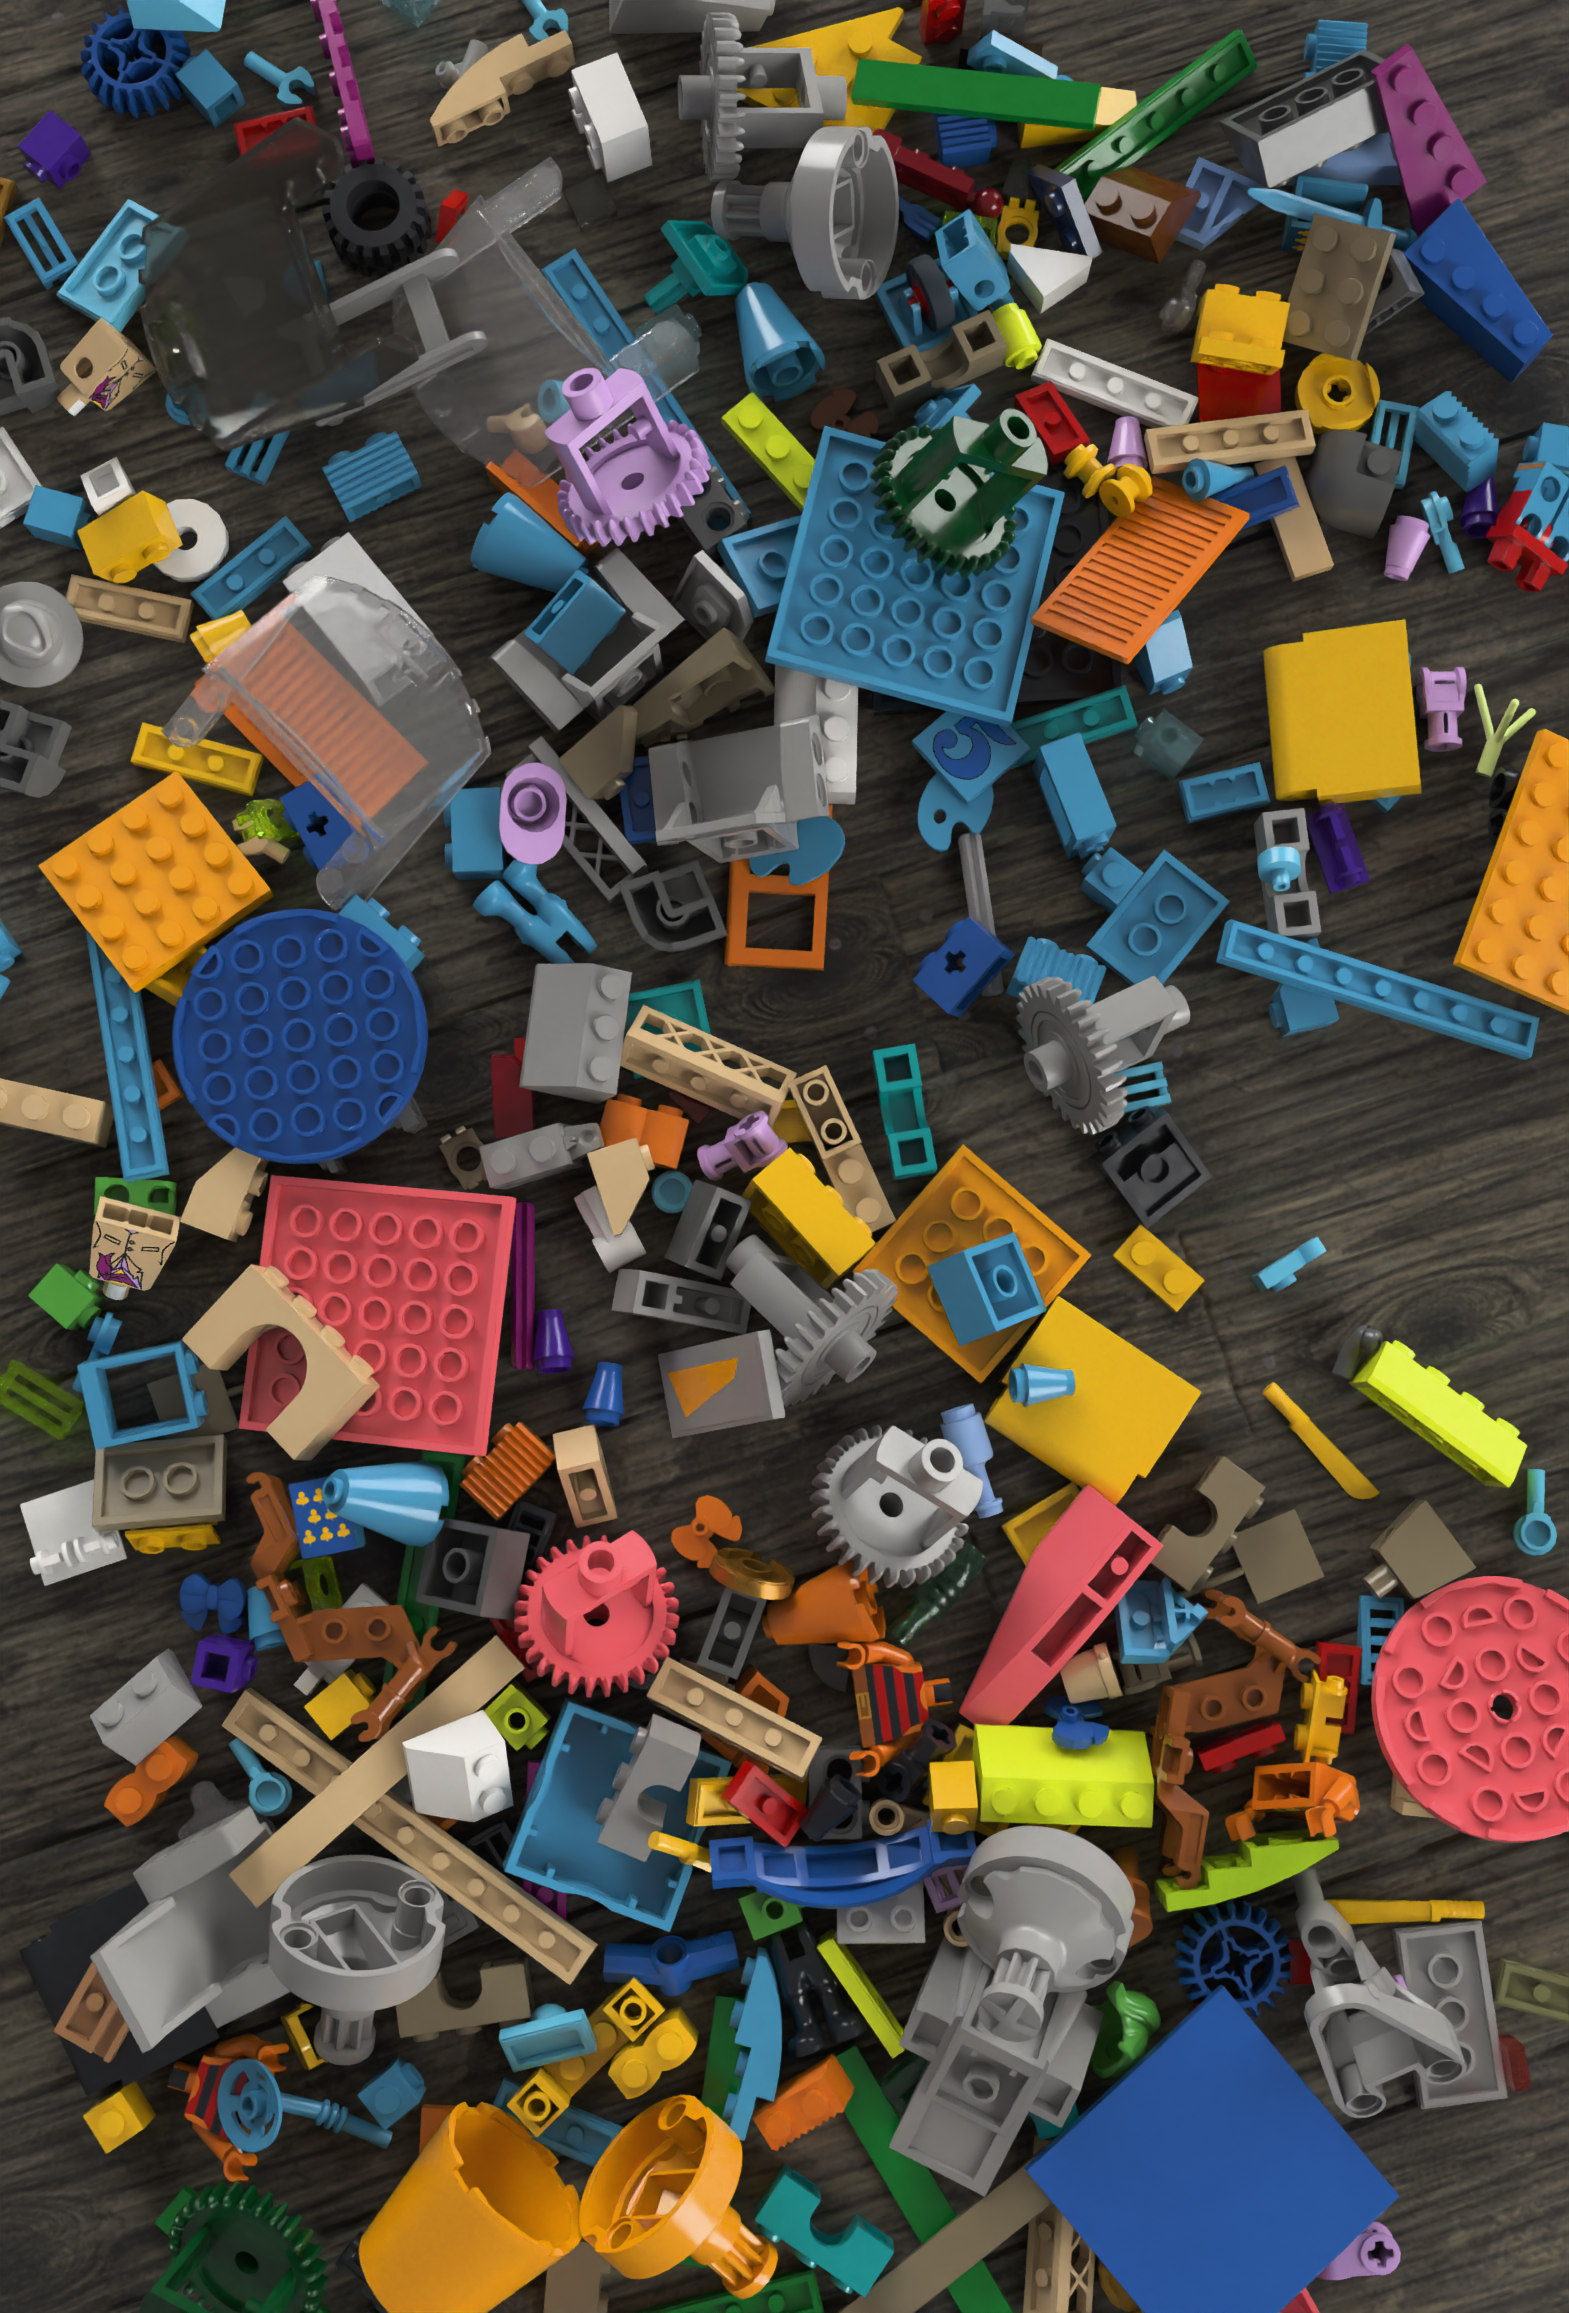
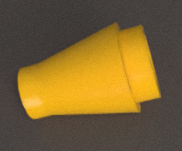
M241 609L232 615L196 626L198 630L189 636L208 664L215 659L217 662H220L243 639L255 631Z

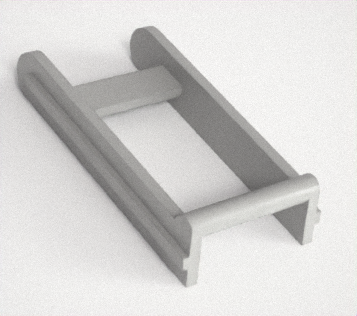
M444 248L434 251L277 330L279 338L301 344L321 404L305 412L308 420L315 421L316 425L321 427L325 425H339L344 421L343 418L483 351L488 346L486 335L481 331L469 332L450 341L429 281L458 265L459 258L454 249ZM405 293L426 353L336 397L315 337Z

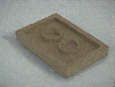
M1315 213L1287 302L1290 303L1283 342L1356 361L1396 234Z
M224 1434L132 1442L96 1449L92 1527L96 1532L225 1521L227 1439Z

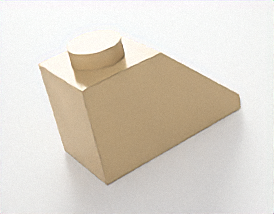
M637 1138L587 1153L614 1237L623 1234L650 1181L647 1171L655 1169L648 1145L639 1147Z
M595 1425L553 1434L557 1470L576 1528L617 1519L618 1516L610 1480Z

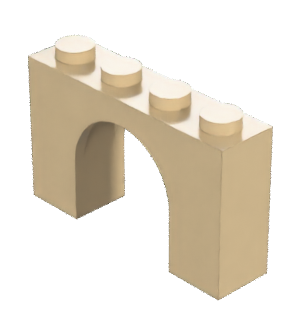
M251 1264L189 1330L182 1340L209 1369L228 1371L265 1332L283 1327L294 1334L305 1351L307 1359L306 1378L298 1395L265 1430L293 1460H312L373 1395L380 1385L371 1376L374 1373L372 1367L360 1356H352L342 1346L345 1343L342 1335L329 1325L324 1327L314 1316L317 1313L316 1308L300 1295L296 1297L286 1287L289 1284V1280L282 1272L271 1265L263 1267Z

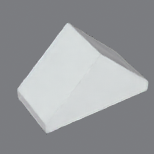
M1011 244L1007 271L1041 314L1087 282L1092 256Z
M117 457L80 476L90 503L99 517L137 494Z

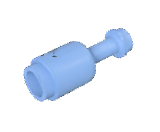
M973 1403L942 1412L941 1416L944 1423L940 1424L944 1439L953 1443L960 1451L963 1458V1469H966L969 1473L983 1481L982 1494L974 1511H977L979 1519L1003 1512L1002 1498L994 1497L985 1469V1463L993 1457V1450L981 1413L976 1412Z

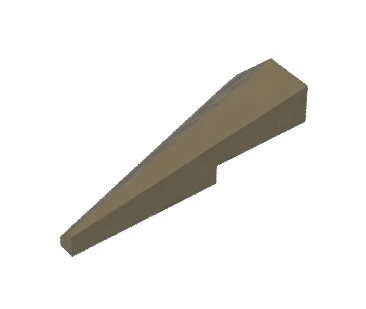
M723 627L632 705L638 712L635 746L642 744L645 750L661 744V737L670 736L672 739L679 734L704 725L703 721L724 707H727L730 713L740 709L739 700L760 691L767 697L775 693L776 690L743 641Z

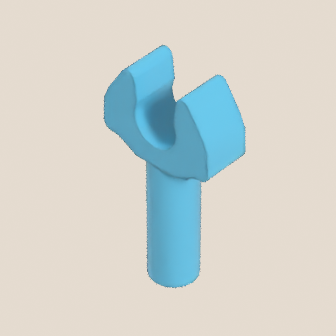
M521 0L534 19V24L529 28L530 37L534 44L549 37L545 32L549 28H556L559 32L566 30L570 38L568 16L562 8L549 11L541 0Z
M253 51L246 55L244 66L278 87L279 93L277 98L280 106L290 111L304 107L302 100L297 95L292 94L296 88H304L312 95L317 94L311 75L303 67L299 66L295 70L285 73Z

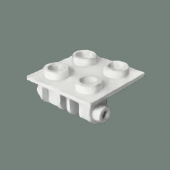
M94 1479L20 1504L36 1556L30 1559V1565L35 1575L41 1573L44 1586L127 1559L119 1530L96 1532L92 1527Z
M923 1881L894 1897L880 1902L858 1907L838 1908L837 1943H925Z

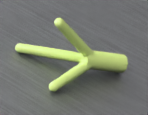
M1476 684L1474 691L1487 741L1475 773L1491 778L1503 744L1536 714V710L1530 708L1509 726L1519 705V701L1513 699L1494 733L1482 685Z

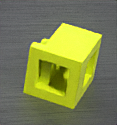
M517 1680L511 1683L484 1710L498 1732L516 1751L524 1744L531 1750L549 1732L544 1724L551 1716ZM515 1712L521 1713L525 1717V1725L522 1728L512 1726L510 1723L511 1714Z

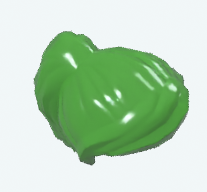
M1114 1981L1108 1986L1106 1990L1109 1997L1108 2000L1103 2001L1098 2006L1092 2005V2007L1104 2012L1090 2058L1091 2068L1099 2078L1113 2079L1123 2076L1143 2057L1148 2038L1159 2030L1161 2023L1155 2002L1141 1992L1134 1990L1126 1991L1124 1984L1119 1981Z

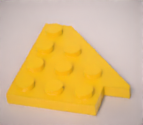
M899 7L749 47L811 48L816 76H845L847 85L845 119L823 120V127H870L872 134L876 128L885 130L896 109L853 104L851 96L859 58L922 65L923 59L922 56L891 40L904 16V10ZM737 88L738 93L746 95V98L741 101L754 108H799L796 88Z

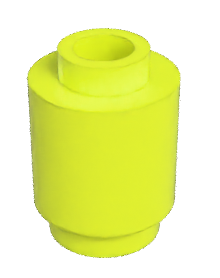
M1009 303L998 308L992 313V316L1007 344L1004 358L1005 366H1015L1016 369L1028 367L1038 359L1037 353L1041 350L1042 344L1025 310L1019 309L1017 303Z

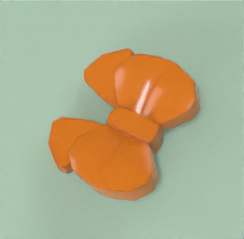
M710 1495L699 1497L696 1502V1518L692 1520L690 1525L676 1527L672 1531L671 1542L682 1556L692 1561L698 1560L697 1566L699 1568H710L713 1556L717 1554L718 1550L709 1538L715 1532L732 1541L740 1540L743 1529L740 1516L735 1515L732 1517L731 1510L719 1498Z

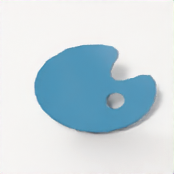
M936 773L927 784L919 803L917 822L921 838L933 850L939 852L947 851L951 844L952 828L958 822L963 823L973 835L979 834L991 813L994 799L993 786L990 785L972 802L966 805ZM937 811L945 813L946 819L943 823L938 824L935 822L934 814Z
M828 816L798 820L796 824L799 849L778 854L750 857V867L756 876L763 878L768 876L778 866L789 864V882L793 886L811 882L829 871L842 855L845 846V835L841 826Z

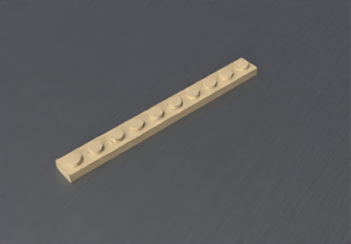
M252 1688L246 1689L221 1725L315 1796L353 1764ZM390 1790L353 1822L355 1826L569 1985L574 1981L597 1947V1943L421 1813H416L412 1806Z

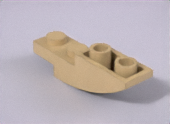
M566 30L529 47L521 33L502 43L471 66L449 89L430 119L438 147L446 143L459 142L469 132L483 125L491 126L498 123L506 114L511 112L508 96L523 94L530 90L535 83L548 77H558L575 65L573 44Z
M827 1065L788 1082L792 1096L832 1187L843 1199L844 1204L842 1206L853 1218L858 1217L863 1220L871 1232L896 1222Z

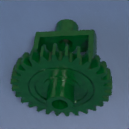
M1004 410L990 425L954 415L943 427L935 428L932 432L929 425L921 426L919 429L916 426H911L906 431H899L879 450V455L873 460L872 464L876 468L870 473V478L876 483L870 488V491L881 497L874 504L875 509L888 513L881 520L882 524L894 525L896 527L891 537L893 540L899 538L906 540L903 549L906 553L915 548L917 550L918 563L922 564L927 558H930L932 571L937 572L944 566L947 576L950 577L957 571L962 578L968 577L971 573L979 576L984 570L989 571L1009 551L1010 545L1015 539L1013 531L1017 527V521L1011 519L1016 512L1014 505L1047 475V456L1041 439L1037 437L1032 421L1019 410ZM993 471H997L992 477H990Z
M236 2181L230 2189H228L224 2182H219L214 2189L207 2185L200 2193H194L176 2215L175 2223L169 2231V2235L172 2238L169 2240L168 2250L174 2252L169 2261L170 2266L145 2295L140 2313H316L327 2294V2291L323 2288L329 2281V2277L322 2274L327 2267V2261L317 2258L323 2248L319 2244L308 2243L314 2232L312 2229L300 2230L298 2228L303 2218L300 2214L292 2217L286 2215L288 2203L283 2202L278 2207L273 2205V2193L268 2192L263 2199H260L255 2185H251L246 2193H244L240 2182ZM188 2278L190 2282L184 2288L183 2294L189 2295L192 2292H199L200 2296L196 2303L177 2293ZM209 2303L211 2310L209 2311L202 2306Z

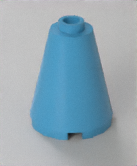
M753 282L745 285L736 296L734 304L747 388L750 393L753 391L763 402L762 396H773L775 402L796 397L817 382L814 375L820 367L822 371L826 367L824 354L769 284Z
M510 492L504 494L491 511L498 515L493 518L489 525L485 522L483 523L470 556V562L474 563L472 566L481 572L554 593L560 591L576 570H579L588 577L591 575V571L587 569L588 559L524 501Z
M426 1460L338 1469L325 1481L322 1488V1498L327 1509L335 1515L408 1546L424 1547L432 1542L442 1529L445 1520H439L438 1518L441 1505L448 1506L449 1489L448 1480L439 1465L431 1464Z

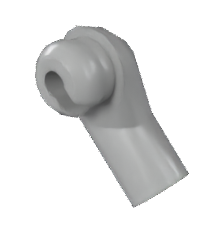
M473 39L469 42L462 62L453 64L451 61H446V63L444 61L440 62L435 70V76L444 89L449 90L471 66L488 53V46L479 40Z

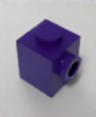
M51 110L47 112L18 145L27 161L24 164L25 169L40 183L48 180L59 190L67 181L77 177L81 171L82 164L91 155L81 134Z
M213 1634L198 1642L190 1684L233 1693L248 1685V1681L251 1682L257 1671L258 1657L254 1655V1642Z

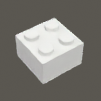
M618 53L571 70L574 86L568 89L574 108L571 112L578 132L580 134L585 133L589 143L586 148L594 169L602 168L608 183L651 166L652 158L648 124Z

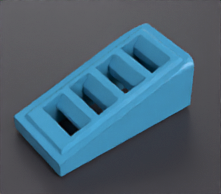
M1359 1595L1357 1646L1362 1647L1360 1684L1372 1685L1374 1671H1371V1663L1377 1662L1379 1653H1371V1645H1383L1387 1637L1371 1635L1370 1627L1391 1628L1392 1630L1396 1622L1404 1615L1403 1598L1382 1597L1377 1599L1375 1596ZM1370 1609L1391 1610L1392 1619L1370 1618Z

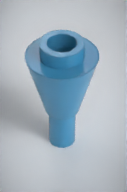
M1195 458L1187 464L1183 473L1182 483L1187 495L1194 501H1200L1232 485L1254 478V472L1249 466L1231 468L1230 466Z

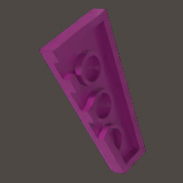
M1405 44L1374 68L1371 74L1383 121L1387 124L1392 156L1397 163L1402 195L1407 202L1410 214L1408 216L1410 226L1413 231L1419 234L1431 225L1458 197L1463 201L1487 183L1413 48Z

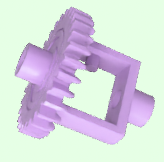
M584 368L573 373L565 380L562 385V393L571 409L544 432L565 469L567 480H561L559 483L560 491L557 493L558 510L571 534L574 533L580 541L585 538L589 545L594 544L598 540L601 546L605 547L613 539L615 544L620 546L627 536H630L633 542H637L642 531H645L649 536L654 535V527L657 524L667 528L670 526L668 522L669 516L681 518L684 514L680 507L693 506L695 501L692 495L702 494L704 489L701 483L709 480L706 472L711 469L708 461L709 455L698 434L694 430H690L686 424L679 425L675 420H670L667 426L642 377L632 370L619 368L609 378L604 380L598 369ZM628 407H631L637 420L633 424H628V435L623 438L614 429V442L611 444L599 437L598 441L601 450L594 452L590 447H586L585 452L589 460L585 462L579 448Z

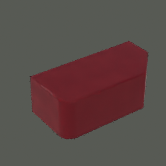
M493 1054L491 1057L495 1138H510L533 1131L535 1128L534 1090L519 1087L522 1062L513 1054Z

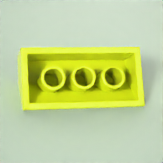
M1396 1340L1392 1344L1388 1341L1381 1342L1379 1349L1368 1355L1353 1376L1352 1381H1349V1384L1485 1486L1509 1488L1515 1480L1527 1445L1517 1438L1520 1432L1507 1421L1501 1418L1494 1421L1483 1413L1484 1404L1472 1395L1463 1392L1460 1396L1448 1387L1450 1379L1439 1370L1431 1366L1424 1369L1413 1360L1416 1354L1404 1344Z
M974 1724L972 1761L974 1762L978 1800L977 1819L980 1822L1152 1828L1154 1778L1144 1731L1110 1729L1107 1740L1099 1746L1092 1744L1089 1748L1068 1749L1058 1746L1052 1740L1054 1727Z

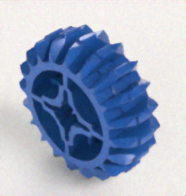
M120 5L118 9L119 15L112 17L104 11L105 23L100 25L92 22L94 35L84 36L86 49L80 51V58L84 64L82 66V74L89 83L88 87L91 93L98 97L102 105L107 109L113 106L115 112L119 113L120 116L129 109L131 115L138 119L141 110L146 109L147 113L154 117V107L159 105L169 111L168 99L170 97L181 100V92L179 90L181 86L175 74L181 70L184 62L191 56V50L188 42L184 40L183 32L177 30L134 29L130 12L127 13L125 8ZM156 42L166 48L165 60L157 57L154 50ZM109 63L115 64L119 73L117 81L110 78L107 74Z
M1231 1899L1223 1902V1912H1219L1215 1904L1207 1905L1210 1916L1204 1918L1199 1911L1193 1912L1192 1916L1198 1923V1926L1194 1929L1188 1924H1183L1181 1930L1190 1939L1189 1941L1176 1940L1175 1942L1177 1950L1187 1955L1178 1956L1174 1959L1176 1968L1186 1970L1177 1979L1181 1986L1191 1985L1186 1993L1190 2001H1196L1201 1997L1206 1999L1215 1990L1204 1982L1205 1979L1212 1976L1216 1980L1227 1977L1233 1980L1239 1992L1230 1993V1995L1242 2009L1247 2008L1254 2018L1260 2016V2011L1257 2007L1258 2003L1263 2002L1267 2008H1274L1275 2004L1269 1997L1270 1993L1274 1991L1278 1995L1283 1996L1286 1992L1285 1988L1278 1983V1979L1287 1980L1292 1978V1972L1281 1966V1964L1293 1961V1954L1290 1951L1280 1950L1290 1942L1285 1933L1276 1934L1281 1924L1275 1918L1265 1922L1267 1911L1261 1906L1251 1914V1903L1247 1900H1242L1237 1912ZM1243 1926L1258 1932L1262 1940L1255 1943L1251 1940L1237 1942L1230 1934L1228 1927ZM1214 1934L1217 1942L1216 1950L1212 1955L1204 1958L1205 1963L1200 1965L1202 1949L1206 1941ZM1227 1943L1239 1955L1237 1958V1969L1240 1977L1228 1964L1230 1961L1228 1955L1230 1951ZM1266 1955L1264 1971L1256 1983L1252 1985L1250 1978L1251 1970L1254 1965L1263 1961L1262 1956Z

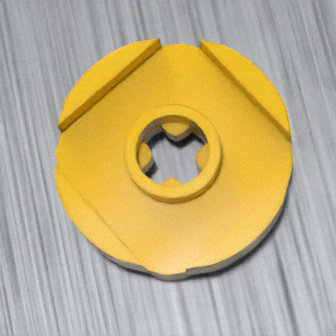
M1326 353L1320 354L1309 363L1308 367L1302 372L1295 388L1297 410L1308 409L1312 431L1315 434H1323L1333 430H1359L1369 421L1380 397V385L1377 375L1367 362L1364 366L1359 360L1352 361ZM1332 385H1337L1339 391H1346L1348 396L1343 397L1341 402H1336L1329 398L1328 393H1330Z

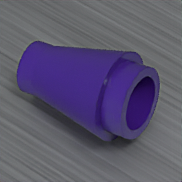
M1494 476L1467 492L1460 525L1464 528L1465 535L1471 538H1486L1490 527L1496 526V519L1500 508L1494 487Z
M548 1309L537 1312V1329L532 1362L537 1364L538 1373L556 1374L571 1370V1360L575 1359L563 1321L562 1310Z

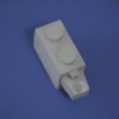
M555 1123L481 1146L479 1150L489 1187L506 1190L582 1167L581 1159L587 1157V1153L605 1147L601 1130L597 1123L574 1126Z

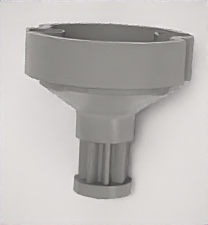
M826 126L820 128L807 142L791 182L770 181L767 185H743L738 180H722L717 184L711 203V219L714 231L723 240H738L741 236L765 237L770 242H789L804 283L810 291H821L823 298L862 300L871 297L879 289L887 275L893 258L898 231V183L895 165L886 141L882 136H873L870 127Z
M1013 1827L988 1837L973 1853L957 1893L959 1899L963 1901L957 1916L962 1935L976 1955L994 1969L995 1974L991 1985L984 1990L978 2005L979 2019L992 2034L1007 2041L1023 2042L1031 2040L1038 2035L1045 2016L1043 2003L1047 1993L1083 1991L1096 1987L1111 1978L1125 1958L1134 1928V1923L1130 1918L1136 1900L1131 1884L1120 1867L1105 1852L1087 1840L1072 1833L1050 1827Z
M371 1855L329 1857L298 1869L279 1886L274 1894L271 1904L268 1938H270L268 1962L277 1979L289 1991L303 2000L321 2007V2020L315 2028L313 2045L321 2058L335 2065L348 2066L367 2059L373 2052L375 2045L374 2012L398 2005L416 1996L430 1984L440 1967L446 1925L442 1923L444 1901L436 1887L426 1877L405 1864Z

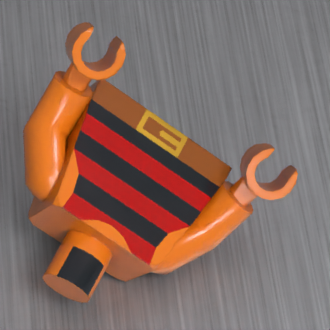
M839 1641L837 1647L848 1649L849 1656L846 1661L837 1662L836 1665L852 1670L861 1742L863 1748H869V1750L853 1751L850 1753L849 1759L859 1760L863 1758L864 1760L863 1770L860 1773H856L855 1777H873L878 1773L880 1767L892 1762L902 1750L911 1747L921 1735V1726L929 1720L928 1707L952 1704L949 1678L924 1681L920 1662L914 1661L910 1652L886 1641L858 1644Z
M1319 1762L1255 1766L1253 1797L1244 1805L1245 1811L1234 1813L1225 1819V1825L1231 1841L1233 1842L1238 1839L1247 1840L1254 1837L1256 1832L1251 1820L1259 1822L1267 1814L1307 1823L1310 1837L1320 1832H1324L1325 1837L1336 1834L1335 1823L1351 1822L1359 1812L1360 1800L1355 1777Z
M250 2033L220 2041L215 2047H210L203 2055L199 2067L177 2060L168 2080V2087L190 2094L184 2117L192 2122L194 2131L224 2164L225 2177L232 2182L248 2181L249 2178L243 2173L242 2166H256L258 2158L255 2154L243 2153L241 2149L236 2147L222 2127L217 2102L221 2078L232 2063L248 2058L255 2059L264 2064L275 2077L276 2072L286 2070V2066L279 2064L281 2056L277 2054L289 2051V2046L286 2043L273 2045L269 2041ZM245 2072L239 2077L234 2094L241 2095L243 2087L249 2082ZM236 2111L235 2114L239 2124L241 2125L243 2130L250 2135L251 2130L244 2126V2124L239 2118L238 2112Z

